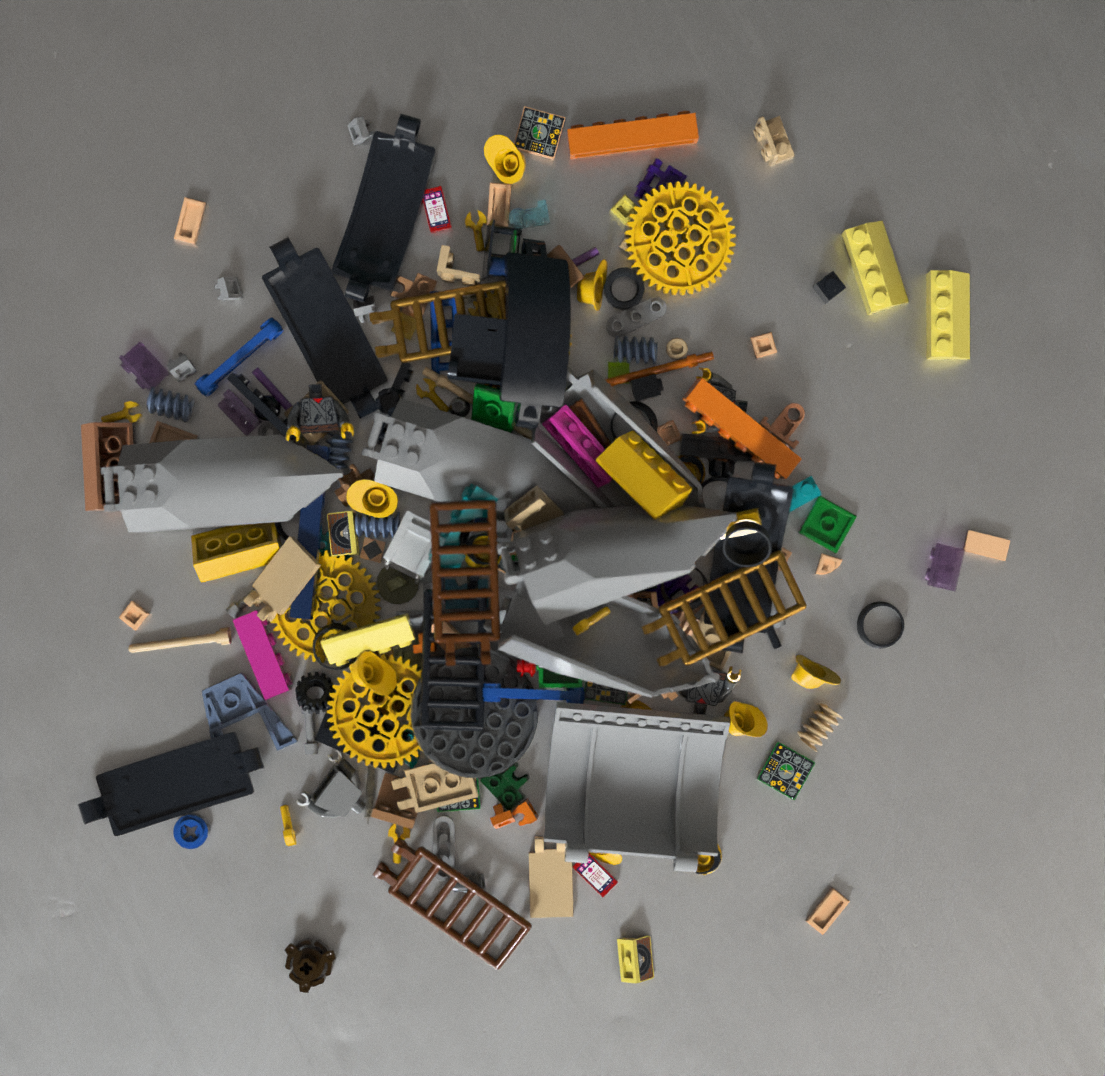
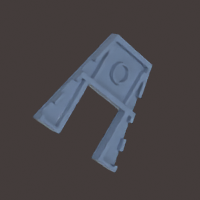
M242 672L202 690L210 738L223 735V728L259 712L277 751L298 741Z

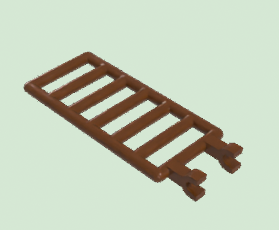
M494 500L432 502L430 504L434 640L436 643H445L446 666H455L456 642L480 641L481 663L491 664L490 641L500 639L496 502ZM488 509V522L439 524V510ZM488 531L489 544L440 546L439 533ZM489 553V566L441 568L440 555ZM490 575V588L441 590V577ZM490 597L491 610L442 612V599ZM491 619V632L443 634L442 621Z
M399 837L390 850L409 860L399 875H396L381 861L372 875L391 885L388 893L488 965L499 970L531 930L532 924L425 847L420 846L415 851ZM424 857L433 865L408 897L398 889L420 859ZM441 869L450 876V879L429 907L425 909L416 901ZM457 882H459L468 891L443 922L433 914ZM476 894L486 903L465 931L460 934L451 926ZM494 907L504 915L478 947L468 939ZM512 920L521 928L496 960L486 951L509 921Z

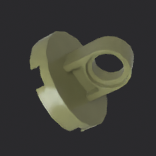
M385 566L377 576L376 586L380 591L379 594L385 601L400 605L409 602L416 596L420 581L416 584V579L391 567L387 570Z

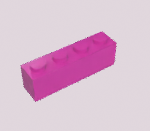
M256 610L234 619L233 623L264 699L267 700L291 690L290 685L293 684L289 672L285 673L282 665L285 662L280 652L277 653L274 645L277 642L273 633H269L266 627L269 624L267 618L265 621H262L257 616L260 610Z

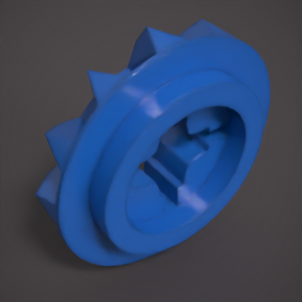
M185 815L174 826V838L181 847L195 849L206 841L208 827L204 819L197 815ZM197 825L198 827L195 830L196 836L190 835L185 838L184 836L188 832L186 826L192 828Z

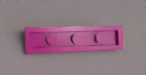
M566 404L542 423L545 429L597 488L609 483L613 479L596 462L597 457L605 451V448Z

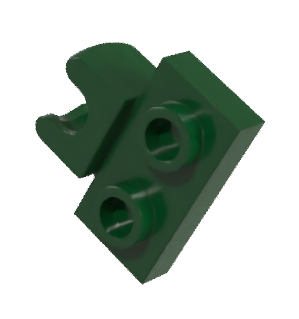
M517 762L505 770V772L480 779L482 784L507 810H512L525 798L524 793L519 788L530 778L529 774H525L522 777L515 775L514 771L518 767Z

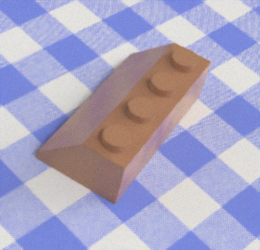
M92 422L81 425L85 511H104V505H106L105 485L101 468L116 467L119 462L122 446L133 444L132 423ZM113 474L115 504H120L118 474Z

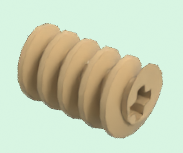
M819 704L822 712L816 710L813 712L816 719L808 718L811 726L803 725L806 732H797L800 740L815 752H818L814 746L815 744L823 745L820 738L828 739L825 731L833 733L834 730L831 724L839 725L836 717L843 719L824 704Z

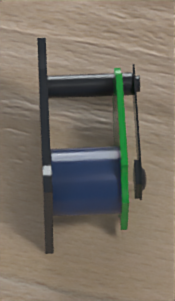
M495 220L489 223L486 231L482 281L489 275L505 277V255L491 253L493 233L511 235L509 252L515 253L518 236V253L520 235H522L521 228L496 226Z

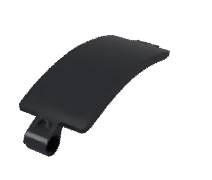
M400 113L394 136L380 131H375L354 207L332 267L333 274L349 278L344 297L365 302L372 286L389 291L394 289L417 224L436 154L434 147L417 143L421 119Z
M289 237L271 245L269 248L276 258L279 267L264 274L262 279L316 381H322L342 404L351 401L359 419L379 410L370 390L387 382V376L346 297L343 296L344 293L322 252L316 247L299 256Z
M523 238L521 254L512 252L505 254L506 324L499 399L503 402L518 403L515 413L516 427L537 428L542 406L559 408L563 405L571 331L570 278L568 262L563 259L547 257L545 241Z
M754 462L751 479L729 477L722 511L738 513L757 509L762 526L769 534L771 553L777 550L781 551L793 496V487L774 483L777 465ZM755 532L728 538V543L738 553L754 554L765 547L767 540L763 535ZM724 539L719 540L715 544L709 583L741 568V566L733 564L725 557L723 552ZM777 560L766 565L774 585L779 566ZM755 570L746 576L766 618H768L771 614L772 600L758 570ZM739 579L728 583L727 585L747 628L758 623ZM720 588L709 592L708 595L727 636L729 637L739 632ZM705 609L704 623L713 625ZM768 628L761 630L759 632L766 633L768 631ZM745 639L722 650L743 653Z
M230 732L101 773L96 776L101 796L79 803L78 807L84 824L108 817L114 836H120L175 817L253 794L254 787L249 773L264 768V764L258 747L242 751L236 732Z

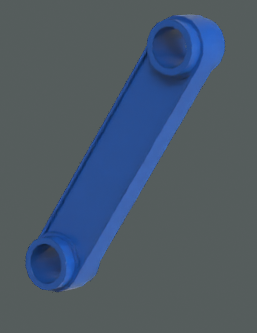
M273 317L266 320L260 326L261 331L210 375L206 373L195 382L198 391L205 397L213 394L219 386L217 384L264 343L268 340H275L283 333L284 330L280 323Z
M484 684L483 697L484 702H501V698L567 700V703L584 704L585 692L584 687L567 688V691L509 689L501 688V684Z

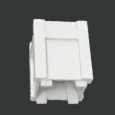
M409 511L406 512L384 555V564L387 565V570L389 567L394 568L416 579V584L418 581L423 583L432 565V562L428 560V553L431 548L429 521Z

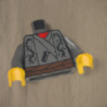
M698 368L702 370L703 376H696V379L703 378L745 413L747 412L748 401L735 400L736 390L733 389L732 384L720 375L711 372L708 368ZM699 412L697 421L691 422V424L697 426V431H692V434L715 433L720 430L715 425L709 426L701 419L703 416Z
M322 384L308 385L309 398H301L300 402L294 404L288 415L287 441H289L290 435H295L297 437L296 442H298L300 434L340 431V428L342 438H345L344 432L350 431L352 436H354V427L350 424L347 413L337 400H333L332 397H322Z
M730 666L728 676L727 672L713 670L714 673H718L720 676L717 682L680 690L679 693L687 702L694 703L693 714L706 715L707 705L717 706L718 703H722L733 691L736 682L741 677V669H739L737 674L732 673L733 667Z

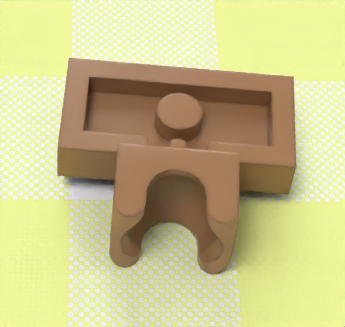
M417 273L414 282L398 276L397 282L403 286L404 290L402 293L393 291L390 297L401 299L429 294L430 291H434L438 281L420 273ZM429 302L421 304L422 315ZM412 305L402 307L400 313L414 318Z
M351 464V472L342 478H338L342 486L334 492L345 507L349 506L346 496L351 484L362 479L375 480V474L371 468L360 473L355 464Z

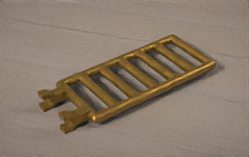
M505 280L395 299L390 303L391 310L369 313L372 325L393 320L397 344L376 346V356L383 358L399 354V360L402 363L450 355L451 346L449 345L442 300L455 298L457 314L466 315L463 296L476 294L479 315L488 317L484 292L497 290L502 319H506ZM434 302L441 348L428 350L421 304ZM412 305L420 351L407 354L399 307Z
M777 550L771 553L767 560L760 565L741 567L661 605L659 612L662 617L641 628L644 635L666 626L677 649L656 658L659 667L665 666L679 658L682 659L684 665L689 666L805 610L807 604L783 553ZM776 560L797 603L785 609L766 568V565ZM755 570H758L778 612L766 618L746 576ZM736 579H739L758 620V623L748 628L727 585ZM720 588L739 629V632L729 637L708 595L709 592ZM698 597L701 598L720 641L710 646L688 603ZM680 606L701 649L689 655L669 611Z

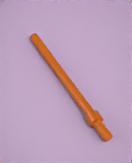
M712 351L699 355L691 354L687 355L684 359L605 380L611 386H615L653 374L657 375L687 366L689 368L696 367L699 363L714 360V355Z

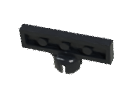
M407 362L402 363L392 387L383 389L378 393L375 402L377 408L381 411L380 414L391 417L400 398H404L406 391L403 388L406 382L410 383L414 374L411 364ZM383 422L376 443L380 445L381 441H384L387 423Z
M232 372L227 379L254 405L256 416L261 420L270 421L286 437L288 419L284 420L279 415L281 413L279 401L273 396L264 395L257 388L253 390L248 385L250 380L242 373L238 375ZM290 435L289 440H293L296 436Z
M681 434L679 456L690 455L708 459V473L712 476L731 477L734 474L735 463L738 461L754 463L751 460L752 455L747 451L743 453L734 446L736 442L731 438L727 440L724 437Z

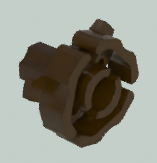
M311 938L301 940L296 945L290 943L284 950L288 955L285 968L290 970L293 966V970L289 973V978L299 985L300 992L308 993L311 987L323 984L326 979L325 975L329 976L332 972L333 961L336 959L334 950H329L328 946L320 939L315 941L314 946L319 947L323 954L314 948L300 950L302 946L312 943ZM305 962H308V965H309V966H312V967H311V968L305 967V966H304ZM325 963H327L328 968L325 975L317 979L322 974Z

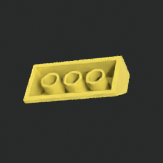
M883 221L865 223L845 230L841 235L867 315L908 303V297Z
M931 270L926 274V359H970L969 273L953 270Z
M405 613L324 637L321 640V644L329 663H336V666H341L349 663L348 659L357 657L358 660L359 656L365 651H378V654L391 651V646L398 644L399 648L409 646L416 637L409 614Z

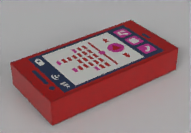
M442 187L426 189L423 204L431 234L452 229Z
M588 853L587 863H575L572 866L602 897L618 883L590 853Z

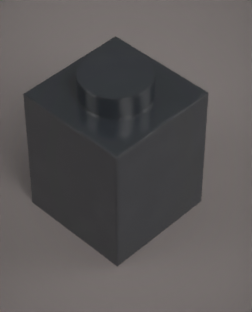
M832 271L817 282L813 288L824 303L827 304L840 294L846 286L836 273Z
M656 374L630 381L636 402L660 397V391L664 390L661 378L657 379Z

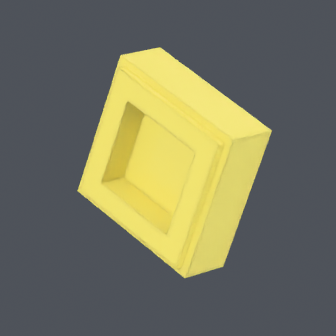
M625 194L610 211L621 222L626 224L631 220L628 215L636 214L632 208L637 205Z

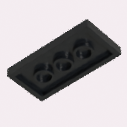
M345 705L347 712L351 713L355 710ZM326 711L315 740L343 752L345 744L338 746L337 744L341 739H333L337 731L329 730L334 725V722H327V720L333 717V714H329ZM364 714V719L367 722H372L375 719ZM385 722L383 724L387 732L393 731L395 727ZM361 724L369 728V730L371 731V736H374L375 734H381L390 739V737L380 733V731L377 730V725H375L374 727H368L364 724ZM361 729L356 730L354 738L362 742L365 739L364 731ZM403 732V738L406 741L409 738V732ZM375 740V750L383 751L385 748L383 740ZM349 750L348 752H345V753L348 754V755H350L352 751ZM396 761L394 768L391 767L389 762L386 768H383L380 762L378 768L393 774L398 761Z

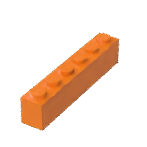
M681 111L674 116H669L667 113L658 114L656 118L648 119L647 116L636 117L635 121L626 122V119L614 120L612 124L595 122L589 127L578 124L571 126V129H567L570 159L697 143L699 139L696 113H690V111Z
M697 378L683 396L682 400L686 402L685 406L694 413L696 411L703 416L701 419L709 426L715 425L720 429L718 433L727 440L731 438L736 442L734 446L743 453L747 451L752 455L751 460L753 462L777 465L774 474L775 479H787L802 458L703 378Z

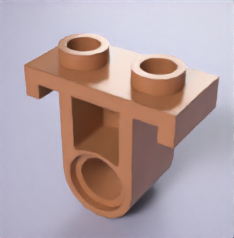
M791 403L780 412L771 425L766 422L769 419L766 416L761 419L759 424L789 449L793 450L799 444V441L794 440L792 442L789 438L803 421L805 411L800 404ZM789 409H795L798 412L796 420H791L788 417Z

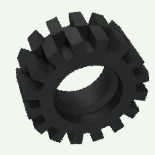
M311 672L307 673L308 677L303 675L301 681L298 680L295 689L299 707L302 706L303 711L308 709L310 714L313 711H316V714H320L319 710H322L324 713L327 711L326 707L331 708L327 702L334 701V698L329 695V693H335V689L332 687L334 683L331 682L329 676L326 678L324 673L319 676V672H315L313 676ZM312 687H320L324 694L319 699H311L308 697L307 691Z

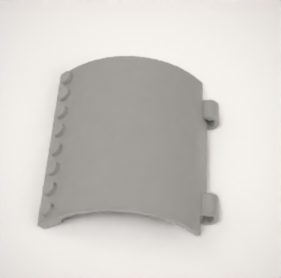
M557 702L548 767L544 842L566 844L565 862L587 863L588 853L595 852L673 859L674 871L696 872L698 855L718 856L717 815L719 783L730 718Z

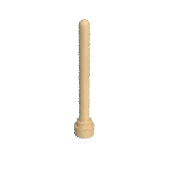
M225 627L212 634L131 644L128 650L134 653L210 642L228 645L232 643L230 628Z

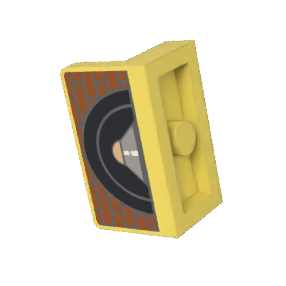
M354 511L327 514L330 550L333 557L360 555L359 540L355 531L356 513Z
M650 936L618 938L621 982L637 984L653 979L654 970Z

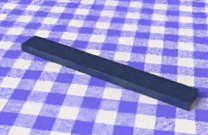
M307 445L308 450L329 462L330 447ZM326 491L300 511L298 541L318 562ZM318 570L292 602L290 609L291 618L313 620Z

